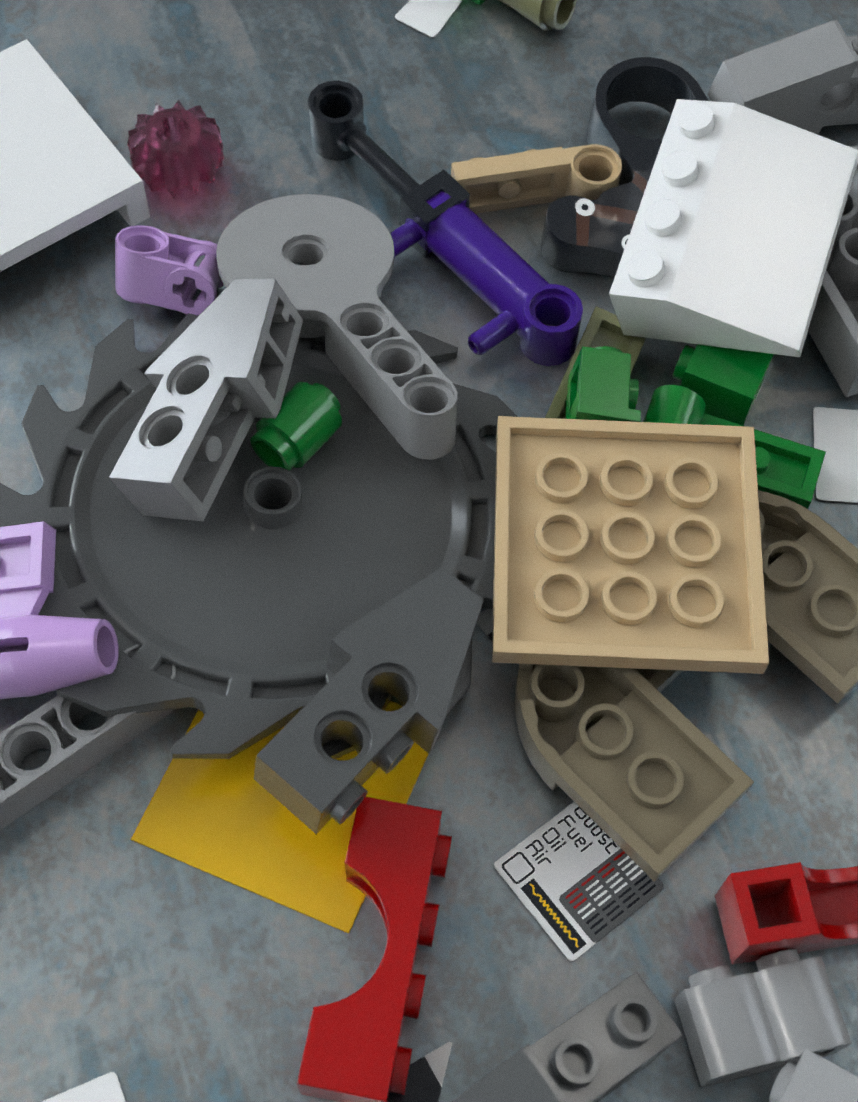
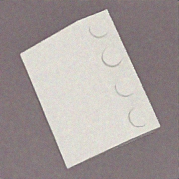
M677 99L609 292L623 335L800 357L858 164V150L736 103Z

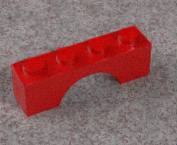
M365 797L356 809L345 859L346 881L364 893L379 911L387 931V945L380 965L363 987L342 1000L313 1007L297 1080V1086L301 1095L336 1102H389L390 1092L405 1094L413 1049L399 1046L405 1017L419 1019L426 975L413 973L418 945L432 947L440 904L427 902L432 876L445 878L452 843V836L440 834L442 811L371 797Z
M801 862L730 873L714 895L732 965L757 961L764 956L784 950L797 949L799 954L858 944V866L838 869H812L805 867Z

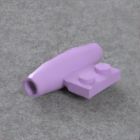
M44 521L0 527V700L37 696L111 674L118 662L117 636L108 620L38 615L48 594L53 593L56 529Z

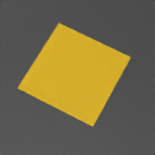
M390 701L384 711H396L401 709L402 705ZM198 709L186 734L203 719L204 714L201 710ZM284 727L230 759H172L130 840L348 934L350 933L366 896L346 881L345 859L356 810L342 824L337 823L331 818L315 834L254 780L256 755ZM414 742L405 757L392 771L386 774L382 769L378 768L362 785L368 791L366 797L407 804L428 757V753ZM355 750L335 760L347 761L353 759L358 754Z

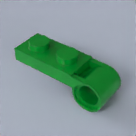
M663 385L656 388L643 422L743 426L705 414L706 404L702 397L696 392L678 385ZM754 429L758 491L789 499L808 509L814 495L826 451Z

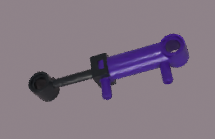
M339 80L327 81L315 87L308 98L310 138L314 151L321 157L333 161L346 160L357 155L400 197V227L390 233L394 243V258L411 246L424 258L434 253L498 315L468 336L470 349L477 355H484L513 333H516L519 336L522 352L526 358L535 364L558 366L568 361L576 350L583 315L582 301L578 295L566 286L548 283L469 208L470 193L445 170L440 171L421 185L417 183L366 134L363 96L358 88L348 82Z

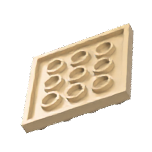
M498 416L496 431L492 663L764 674L769 665L754 427Z

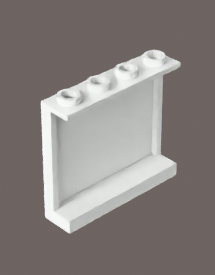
M26 39L1 51L0 272L115 210H118L130 226H135L150 218L143 180L31 43Z

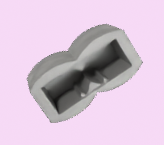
M790 949L758 959L756 961L758 971L754 973L733 976L730 966H718L700 971L688 977L691 988L683 990L675 999V1003L701 1087L736 1080L771 1069L782 1068L788 1062L798 1064L805 1048L824 1057L838 1053L852 1044L821 956L800 960L797 949Z

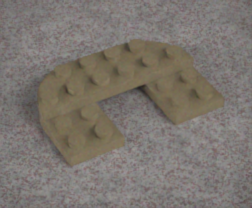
M758 491L768 641L838 704L858 685V549L830 524L802 505L771 493ZM519 664L514 699L515 717L519 736L531 764L552 791L559 786L654 882L741 799L753 785L754 781L660 693L683 671Z

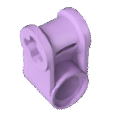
M137 225L124 228L117 233L115 239V290L121 298L132 303L151 304L176 310L184 314L200 315L216 299L217 289L224 285L217 267L216 250L218 244L207 240H197L163 232L152 226ZM204 255L205 257L199 267L195 264L199 257ZM197 289L201 290V293L199 294L198 298L196 300H192Z

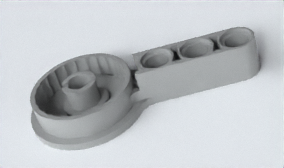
M296 194L270 199L250 207L235 217L221 234L216 250L218 272L225 287L227 288L235 278H276L303 319L299 338L325 336L326 355L407 453L419 459L433 460L451 452L456 441L458 392L454 384L380 301L382 289L388 282L394 267V243L385 224L375 214L356 203L338 197L319 194Z

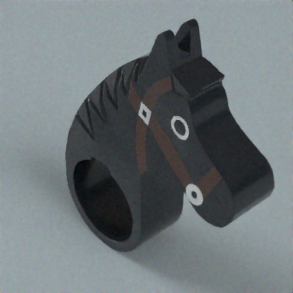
M638 57L614 65L601 77L594 95L587 127L588 145H604L619 155L622 162L619 185L606 190L596 200L572 195L561 197L550 204L547 209L541 238V252L543 258L552 267L564 272L596 273L615 278L662 142L660 139L642 138L625 131L612 119L609 111L623 103L647 102L665 109L672 115L677 99L709 101L698 82L685 69L667 60L653 57Z

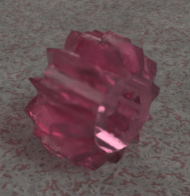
M180 100L176 102L173 108L164 109L156 103L153 115L137 114L136 128L128 131L129 138L127 143L131 155L130 160L132 168L141 179L145 180L152 193L167 187V191H169L174 199L179 189L188 188L197 195L199 182L215 183L217 168L223 166V143L221 142L220 128L216 125L215 118L206 117L201 105L185 110Z

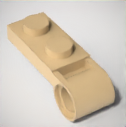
M599 144L570 148L531 149L521 153L487 158L477 157L467 161L451 163V176L470 193L469 208L475 214L550 203L561 197L572 195L596 200L606 190L619 185L622 162L619 155L611 148Z

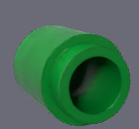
M297 382L284 395L277 417L261 418L256 423L257 432L250 439L253 450L269 467H281L289 471L293 467H303L342 426V417L339 413L341 406L337 397L322 384L314 383L311 385L307 382Z

